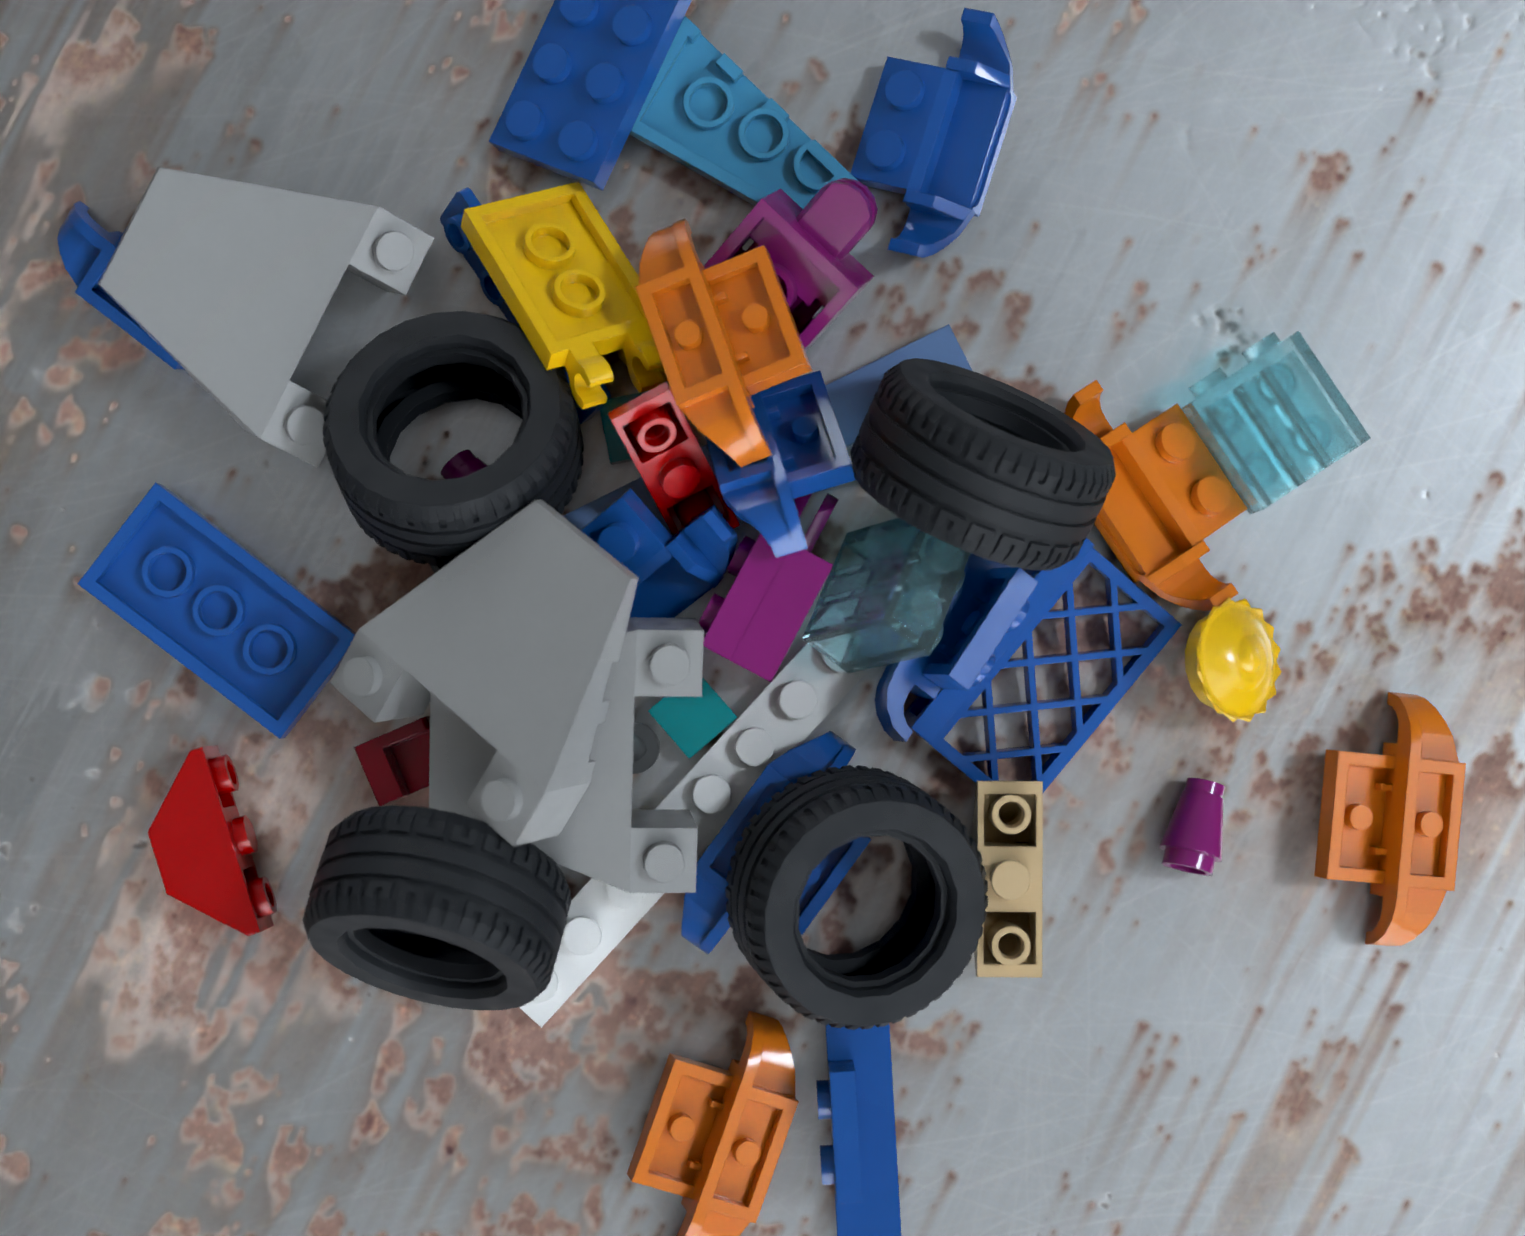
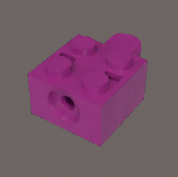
M841 178L824 185L802 209L782 189H779L765 196L757 203L706 262L704 267L707 269L764 245L770 254L805 352H807L874 278L849 252L871 229L875 222L878 211L875 197L868 187L859 181ZM751 238L754 242H753L752 245L745 251V250L743 249V246H744V245L749 241V239ZM822 307H824L823 310L815 317V315L818 313V311H819Z
M813 493L794 499L799 519ZM829 493L825 496L805 534L808 549L776 558L770 545L761 533L757 540L746 535L744 536L727 568L728 573L736 577L726 598L714 593L698 622L706 633L703 641L705 648L772 682L833 567V564L812 554L811 551L839 500L838 498Z

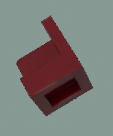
M430 716L422 717L354 747L379 806L392 803L429 786Z

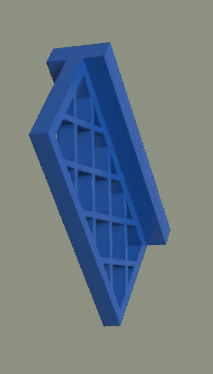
M1085 538L1077 557L1061 567L1053 570L1023 569L1039 582L1027 600L1030 603L1029 611L1014 630L1005 633L993 652L995 655L994 665L980 683L971 686L969 691L941 689L935 699H924L917 696L904 712L906 723L913 732L975 783L976 780L999 781L997 759L1030 756L1032 775L1030 781H1043L1044 793L1182 626L1164 608L1093 548L1094 544L1088 538ZM1090 564L1105 577L1107 604L1075 607L1073 582L1084 568ZM1117 589L1132 602L1118 603ZM1062 596L1063 609L1050 610ZM1143 610L1159 624L1143 645L1121 647L1119 612ZM1107 613L1110 649L1078 652L1075 616ZM1064 617L1066 653L1034 656L1032 631L1042 619ZM1022 644L1023 657L1011 658ZM1134 655L1123 668L1122 657ZM1110 658L1111 684L1102 694L1081 696L1078 661ZM1067 662L1069 697L1037 700L1035 665ZM1024 667L1026 702L993 705L991 681L997 673L1004 668ZM981 694L982 706L970 707ZM1093 704L1082 717V705ZM1070 707L1072 731L1061 743L1040 745L1038 710ZM1027 711L1029 746L996 749L994 714ZM983 716L985 751L960 753L944 740L945 736L960 718ZM1053 753L1042 766L1041 754ZM986 760L988 776L971 762Z

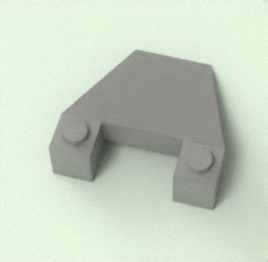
M157 167L98 285L158 345H161L187 371V374L206 390L246 432L318 468L326 453L322 430L325 423L323 417L327 400L290 381L346 270L387 292L406 295L435 237L379 206Z
M534 500L359 628L330 684L374 723L423 715L430 703L431 692L497 750L466 805L513 847L558 836L591 783L595 761L589 759L597 724L605 723L610 700L603 697L611 663L619 662L638 577L544 500Z
M629 617L619 662L611 663L603 697L610 700L605 723L597 724L589 759L595 761L591 783L560 835L531 842V844L537 846L557 864L628 893H696L698 827L690 810L632 809L635 696L702 697L704 630L695 618ZM430 692L429 808L453 812L484 821L466 804L497 750Z

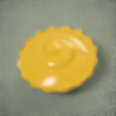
M1227 598L1220 606H1213L1210 614L1196 623L1188 636L1185 648V671L1191 689L1202 703L1215 709L1217 713L1224 714L1232 722L1241 719L1250 723L1254 714L1266 712L1267 701L1276 696L1274 682L1282 672L1277 663L1281 649L1273 640L1274 627L1264 621L1262 609L1251 607L1246 598L1236 602Z

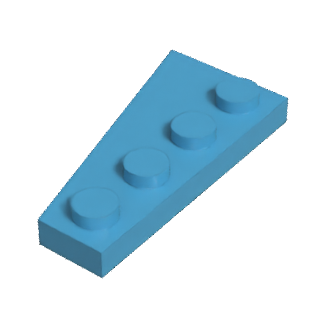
M686 16L684 17L629 135L754 206L765 196L782 189L803 209L817 192L829 182L841 178L857 180L816 140L808 137L789 118V114L772 98L769 99L744 75V71L725 53H720L702 35L701 30Z

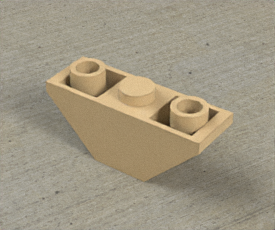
M976 780L971 837L977 844V850L981 853V864L985 867L987 874L985 880L988 881V891L985 894L988 896V906L985 909L987 915L985 922L982 924V927H984L982 936L978 939L979 944L974 952L976 977L1042 978L1043 781Z

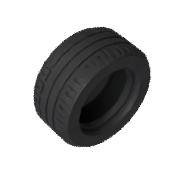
M467 311L438 312L406 320L376 336L349 361L346 368L338 376L337 381L333 384L331 395L328 397L325 405L326 409L323 417L325 423L322 430L323 442L329 464L351 514L355 517L356 522L364 530L365 534L370 538H374L380 547H385L388 552L399 554L401 558L406 560H414V563H429V565L436 567L447 565L534 500H544L562 515L565 510L564 507L570 503L573 498L572 494L576 492L578 480L582 474L584 460L583 436L574 398L563 366L547 371L520 325L510 323V321L500 317ZM473 399L501 404L522 419L513 444L493 464L466 477L433 481L408 475L390 463V455L400 433L419 415L447 402Z
M919 358L905 359L884 374L850 451L854 477L860 486L875 501L900 519L958 549L994 562L1029 570H1053L1077 557L1116 477L1114 457L1110 449L1095 434L1063 412L1023 391L983 374L956 365Z
M852 765L842 766L840 769L830 767L824 772L818 770L813 772L811 777L806 775L800 777L796 783L793 784L791 782L786 785L782 793L778 791L771 796L772 800L769 803L765 802L760 808L761 812L759 815L755 814L749 820L751 822L749 827L744 828L741 834L743 839L737 842L734 848L736 853L731 856L730 866L732 869L728 871L726 878L728 885L725 887L726 897L729 899L726 902V912L729 914L728 921L733 929L732 934L734 940L738 943V948L752 968L786 1004H789L797 1013H801L808 1019H815L818 1023L825 1026L829 1024L834 1028L845 1027L846 1029L856 1030L860 1027L864 1030L870 1029L873 1026H887L890 1022L894 1024L901 1021L904 1017L908 1018L916 1015L918 1011L928 1007L932 1001L939 999L946 990H949L955 979L959 978L964 972L965 967L969 964L972 958L971 955L979 944L978 939L982 936L984 928L982 924L985 922L987 915L985 911L988 906V896L985 895L988 891V881L985 880L987 874L985 867L981 864V853L977 850V844L974 839L969 836L970 833L966 826L945 806L908 780L898 777L889 771H883L880 768L872 767L869 769L866 766L860 765L854 768ZM888 835L903 841L912 865L911 893L900 919L879 941L854 953L826 955L806 948L799 931V903L811 872L832 850L859 837Z
M376 806L354 812L331 829L311 886L302 920L312 948L325 961L366 984L396 995L450 1008L478 1011L506 1010L521 1007L533 1001L550 983L572 898L562 870L551 857L531 843L513 847L486 822L453 812L415 806Z

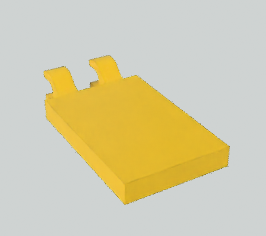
M579 181L464 209L461 222L463 232L545 369L548 371L565 366L572 395L581 409H587L607 402L608 398L600 385L612 382L614 375L610 365L601 355L623 350L631 381L641 393L665 382L658 370L663 365L635 286L639 285V276Z

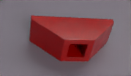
M667 382L607 413L673 535L712 505L717 507L723 514L722 517L733 529L740 526L734 512L724 502L718 481L683 412L676 405L671 388Z
M218 745L200 747L190 750L148 830V836L167 895L246 936H251L274 926L270 915L277 912L274 891L266 876L259 878L251 853L258 850L257 838L250 819L246 815L240 817L232 792L238 791L239 782L232 760L227 754L220 755Z

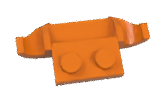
M684 218L649 236L639 263V285L635 286L676 405L700 433L713 441L740 467L772 455L752 409L755 406L751 395L812 371L766 247L764 245L705 269L697 256L691 238L692 231L690 225Z
M1095 380L1073 394L1067 402L1064 414L1095 434L1110 449L1114 457L1116 477L1096 517L1094 525L1132 582L1137 583L1141 581L1161 598L1192 610L1210 611L1213 606H1220L1227 598L1231 599L1236 596L1238 591L1232 583H1223L1214 578L1199 558L1210 551L1204 539L1248 508L1178 403L1133 433L1126 423L1113 430L1105 418L1100 405V395L1103 392V388Z
M1388 692L1387 705L1393 707L1398 719L1397 743L1383 742L1382 755L1326 749L1314 876L1331 880L1370 883V894L1383 896L1380 920L1372 931L1366 932L1365 944L1402 946L1414 940L1428 927L1437 915L1446 892L1455 891L1466 763L1459 762L1453 735L1446 721L1427 699L1414 694Z
M752 1011L748 1012L745 1021L747 1026L746 1043L740 1061L732 1059L728 1070L669 1053L627 1175L632 1182L683 1196L681 1204L686 1209V1214L676 1236H740L750 1222L756 1223L799 1103L795 1098V1067L784 1029L778 1019Z

